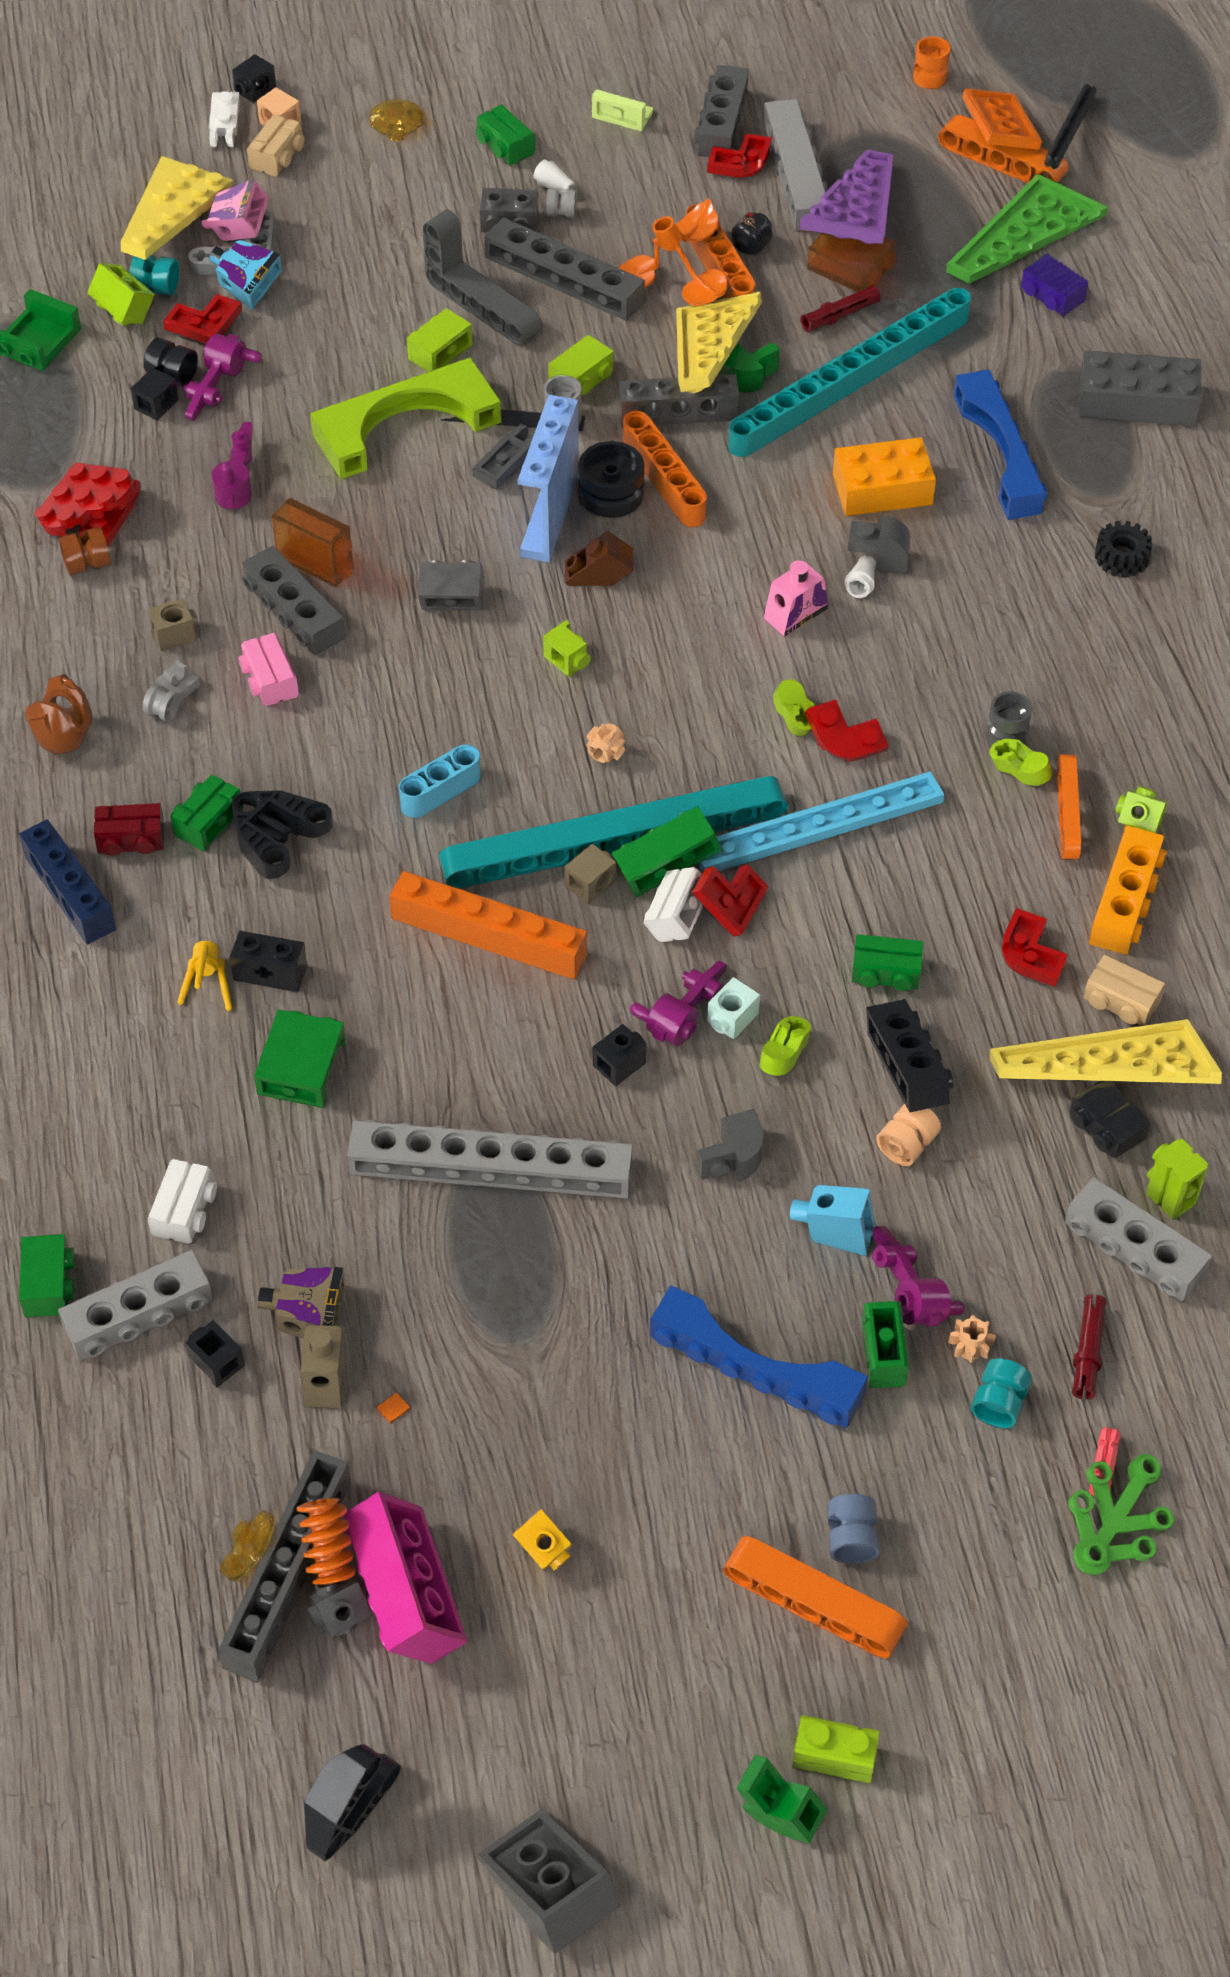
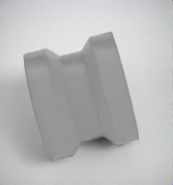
M152 685L146 692L143 700V713L149 716L158 715L165 722L172 721L180 706V694L175 691L166 692L161 686Z

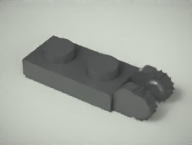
M523 424L518 425L510 434L507 433L473 467V477L497 489L525 461L534 433L526 439L528 427Z

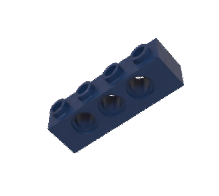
M46 819L20 832L19 837L25 859L85 943L88 945L115 931L116 926L110 904L50 821Z

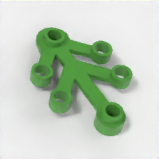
M1141 1454L1129 1463L1127 1472L1130 1481L1115 1505H1113L1108 1481L1112 1477L1111 1467L1106 1462L1097 1461L1087 1469L1086 1477L1089 1483L1092 1484L1102 1523L1097 1534H1095L1089 1511L1094 1506V1498L1091 1493L1086 1490H1078L1070 1496L1068 1506L1071 1512L1074 1513L1081 1540L1074 1549V1562L1083 1573L1099 1575L1105 1572L1113 1561L1128 1559L1146 1561L1156 1553V1544L1148 1536H1140L1131 1544L1109 1546L1115 1534L1152 1529L1156 1532H1164L1173 1525L1174 1516L1166 1507H1158L1150 1514L1127 1516L1144 1487L1153 1484L1161 1475L1160 1463L1152 1455ZM1143 1463H1146L1150 1467L1152 1473H1148L1144 1470ZM1094 1470H1101L1104 1475V1479H1099L1095 1475ZM1077 1497L1085 1501L1086 1508H1081L1077 1504ZM1156 1514L1164 1517L1165 1525L1157 1521ZM1139 1543H1142L1147 1547V1554H1144L1139 1550ZM1090 1549L1097 1553L1098 1561L1091 1558L1089 1554Z

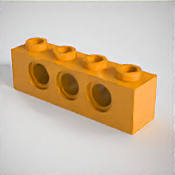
M1126 825L1093 923L1089 940L1090 945L1128 955L1131 942L1138 944L1143 925L1138 924L1140 917L1144 919L1147 917L1151 899H1147L1146 896L1148 892L1152 894L1155 892L1159 875L1155 874L1154 871L1155 868L1162 869L1167 850L1161 849L1164 835Z

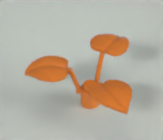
M707 198L677 224H675L670 216L657 219L652 226L656 236L652 240L654 244V259L648 255H639L629 259L618 268L644 279L646 288L656 279L654 270L659 268L660 247L668 252L676 250L694 279L687 283L682 290V296L686 303L692 306H700L711 303L718 297L723 296L728 289V281L724 273L711 268L698 276L680 247L681 240L688 242L690 239L693 242H700L713 235L718 229L719 218L710 199Z

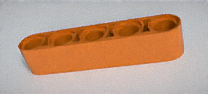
M955 115L938 134V140L943 148L1026 183H1029L1037 174L1059 183L1069 169L1068 163L1064 158L1058 168L1046 167L1044 162L1049 150L1041 147L1040 150L988 144L975 120L963 115Z
M693 204L687 208L686 215L699 204ZM720 224L716 232L703 241L693 242L689 239L706 270L711 268L717 269L726 276L728 289L723 295L724 299L755 293V280Z
M642 411L627 413L623 419V442L635 447L642 455L645 464L644 473L680 522L688 527L702 525L706 520L707 495L704 489L646 413Z
M750 1536L741 1537L723 1568V1573L734 1583L880 1658H890L908 1625L905 1617L896 1610Z

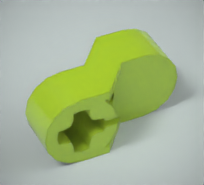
M793 679L782 681L773 693L776 711L784 717L786 726L791 733L797 736H805L812 730L805 712L807 708L815 705L807 698L803 686L798 681Z
M1002 739L995 742L990 748L989 752L995 768L998 771L1012 774L1023 784L1032 786L1043 785L1053 776V768L1048 756L1041 752L1032 751L1020 740Z
M788 1016L777 1024L770 1040L762 1049L759 1063L762 1071L770 1075L781 1076L794 1068L801 1051L807 1047L812 1029L809 1021L798 1016Z

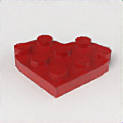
M75 462L60 483L53 488L42 506L35 511V516L46 533L53 536L67 535L65 530L73 528L77 524L83 528L93 518H105L104 512L110 511L117 506L120 510L124 509L132 501L136 493L133 486L134 480L126 469Z

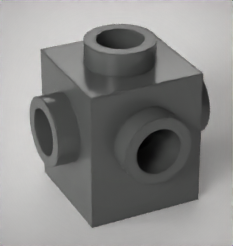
M353 1577L330 1584H316L315 1589L306 1593L311 1603V1606L306 1608L311 1622L316 1629L322 1627L330 1637L347 1634L356 1628L357 1623L372 1616L360 1585Z

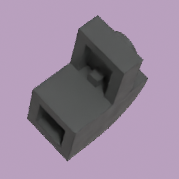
M882 515V523L851 520L848 551L878 554L876 571L907 574L910 532L901 521L886 515Z
M755 1109L721 1118L720 1137L723 1143L697 1150V1171L701 1180L709 1177H722L730 1171H735L738 1181H742L750 1177L758 1169L762 1159L763 1129Z

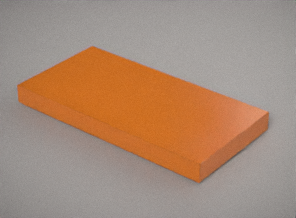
M970 88L964 89L962 98L988 144L1040 150L1042 140L1015 94Z

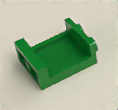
M29 289L23 295L26 309L6 331L0 330V355L44 371L82 329L78 307Z
M278 1009L254 1074L257 1095L323 1108L327 1099L326 1083L339 1046H344L346 1041L344 1022L337 1021L331 1017L321 1018L305 1015L300 1011Z

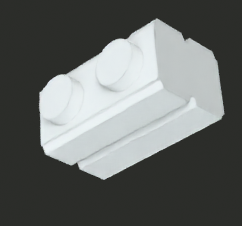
M695 867L684 868L681 871L679 869L666 871L660 886L657 888L652 904L645 914L644 924L660 942L673 941V939L684 940L690 937L693 926L703 908V904L692 894L702 875Z
M175 1159L170 1160L148 1217L150 1232L153 1236L164 1239L172 1238L174 1241L190 1244L195 1233L202 1232L206 1221V1212H204L206 1203H212L217 1192V1183L213 1182L212 1172L209 1167L194 1163L190 1165L188 1162Z

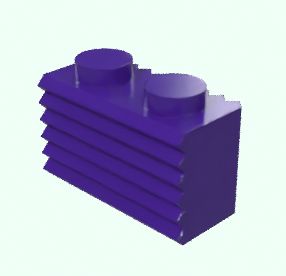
M1048 253L1023 270L1021 288H1023L1027 295L1034 296L1042 301L1048 309L1055 310L1065 316L1070 310L1072 311L1078 305L1080 306L1081 303H1084L1089 282L1083 276H1079L1078 273L1076 274L1074 270L1071 271L1070 267L1067 268L1062 262H1058L1057 259L1054 260L1053 256L1050 257Z

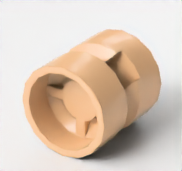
M903 1104L894 1115L893 1120L889 1121L876 1137L877 1145L882 1153L891 1161L901 1166H910L924 1151V1147L929 1145L940 1132V1120L930 1108L909 1113L906 1105Z

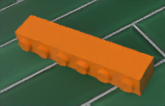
M402 871L389 895L391 919L574 980L587 956L586 930L406 871Z

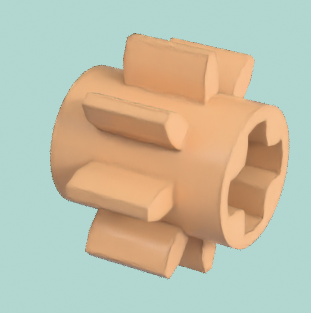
M602 723L599 728L594 726L586 736L590 740L586 744L588 752L598 762L610 763L613 758L618 761L626 750L623 747L626 742L624 734L616 725Z
M971 1315L970 1319L964 1322L957 1319L954 1327L955 1331L950 1332L949 1343L957 1345L954 1356H962L968 1359L970 1363H973L974 1359L980 1356L987 1359L990 1352L989 1347L994 1346L996 1338L995 1334L988 1333L990 1322L976 1319L974 1315Z

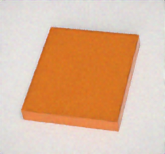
M396 1392L378 1405L376 1409L391 1424L410 1410V1406Z

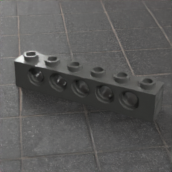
M503 217L484 236L486 259L622 320L627 321L645 302L644 279Z
M313 1450L218 1649L223 1669L257 1682L259 1681L309 1574L306 1572V1568L313 1565L315 1559L305 1558L303 1555L304 1552L314 1547L311 1543L301 1541V1537L311 1533V1528L299 1526V1522L308 1518L309 1513L298 1512L297 1507L310 1501L326 1498H338L340 1501L337 1503H342L351 1484L347 1461Z

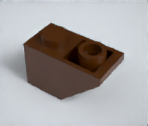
M607 530L564 560L565 584L568 586L614 585L634 571L633 548Z

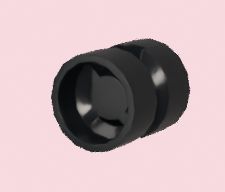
M157 337L150 342L146 349L143 361L144 370L148 372L153 367L171 375L176 379V384L185 386L189 384L196 373L198 354L195 350L182 345L175 346V343Z

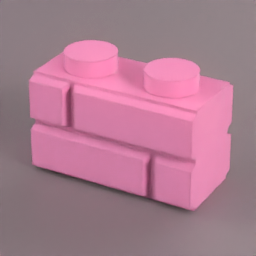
M271 633L261 636L260 639L254 638L241 644L242 656H238V661L242 673H249L251 677L248 679V684L253 697L259 695L262 704L266 707L279 703L280 700L286 701L299 695L297 678L277 634Z

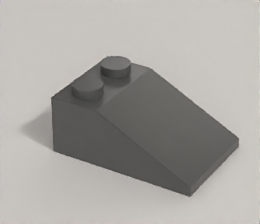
M543 1809L477 1854L481 1863L530 1929L554 1954L620 1907L609 1872Z

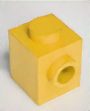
M542 1509L512 1534L543 1571L549 1566L555 1571L571 1557L567 1550L573 1545ZM541 1538H551L552 1543L548 1549L539 1548Z

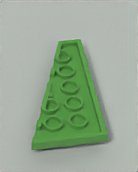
M1037 174L947 263L946 273L971 284L1107 216L1108 207Z

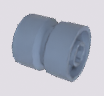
M845 1494L831 1499L827 1504L828 1525L832 1529L829 1533L831 1558L837 1562L847 1564L864 1563L875 1559L880 1553L877 1529L872 1527L877 1524L875 1500L863 1494Z

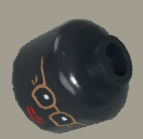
M755 212L746 213L731 231L734 247L739 252L749 255L758 254L772 239L773 235L770 220L764 214Z

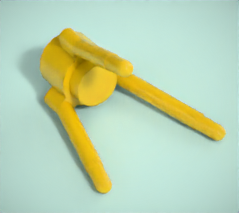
M200 941L193 946L192 959L188 960V969L177 1001L179 1005H182L185 1001L194 972H196L194 987L195 989H200L203 976H210L217 971L225 1008L227 1011L232 1010L225 973V959L219 957L220 948L216 943Z

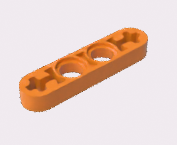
M1059 754L1057 786L1061 858L1079 860L1081 853V826L1076 755Z

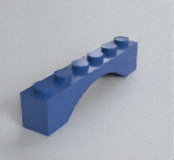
M990 369L956 375L953 397L962 417L974 422L994 439L1003 453L1006 471L1001 479L999 501L1007 519L1011 520L1042 514L1044 501L1048 498L1047 487L1045 483L1040 482L1037 465L1030 460L1027 443L1020 438L1018 423L1013 421L1010 416L1009 404L1001 396L998 380H994Z
M670 1285L651 1317L650 1337L654 1338L660 1345L667 1348L674 1347L686 1353L692 1360L698 1363L706 1362L717 1367L724 1375L730 1378H740L749 1382L762 1393H772L781 1397L796 1409L811 1411L828 1424H838L847 1428L866 1393L868 1376L839 1362L794 1364L773 1360L754 1353L737 1343L722 1330L711 1316L702 1299Z

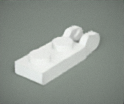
M212 92L209 120L210 147H217L218 136H225L227 147H234L235 136H237L239 92Z

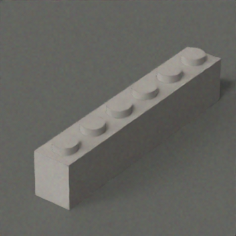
M797 99L765 102L764 126L767 137H772L771 150L795 232L809 231L799 229L801 218L805 214L808 215L810 213V209L814 204L818 205L821 202L822 196L827 192L826 181L821 180L822 168L820 163H816V147L811 145L810 128L805 127V111L800 110Z

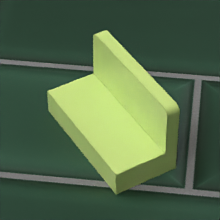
M597 89L592 95V118L642 131L653 114V107L646 106L644 102Z

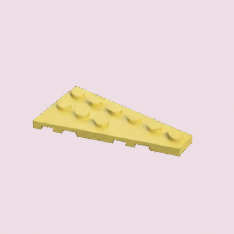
M161 156L123 235L121 252L146 260L196 220L202 213L212 207L215 196L219 192L233 187V180L223 177L216 172L199 169L196 165L185 164Z
M760 292L715 300L700 306L690 305L676 308L678 382L681 392L696 393L711 386L762 303Z
M1188 1019L990 1049V1061L999 1078L1221 1084L1222 1081L1220 1068Z

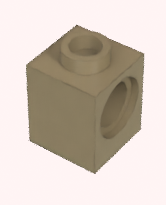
M184 598L148 609L151 629L161 651L196 641L195 627H199L198 619L194 609H188Z
M593 844L565 865V887L587 904L591 903L616 882V862L608 852L601 851Z

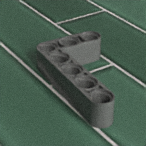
M444 210L423 225L425 274L431 286L516 345L523 344L543 329V322L536 311L463 262L461 224L458 217L452 211Z

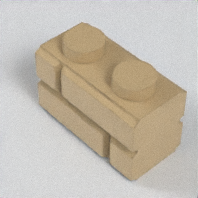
M273 115L247 148L249 167L259 172L264 171L265 174L275 177L283 168L289 167L292 156L296 151H301L304 146L305 138L302 135L301 124L291 119L286 120L284 117Z
M1103 955L1087 981L1083 998L1088 1000L1096 1009H1107L1119 1015L1125 1023L1146 1026L1161 1002L1166 983L1107 955Z

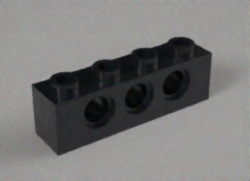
M906 999L866 1007L867 1035L909 1113L950 1104L949 1090L954 1087L952 1073L949 1068H944L939 1050L933 1049L929 1032L922 1029L917 1011L911 1010Z

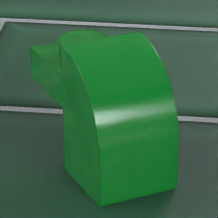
M772 342L749 354L737 343L718 375L736 374L739 392L759 391L763 389V378L779 370L780 348Z
M754 1755L736 1788L746 1800L743 1809L753 1819L782 1836L809 1844L828 1810L811 1787L785 1781L768 1758Z

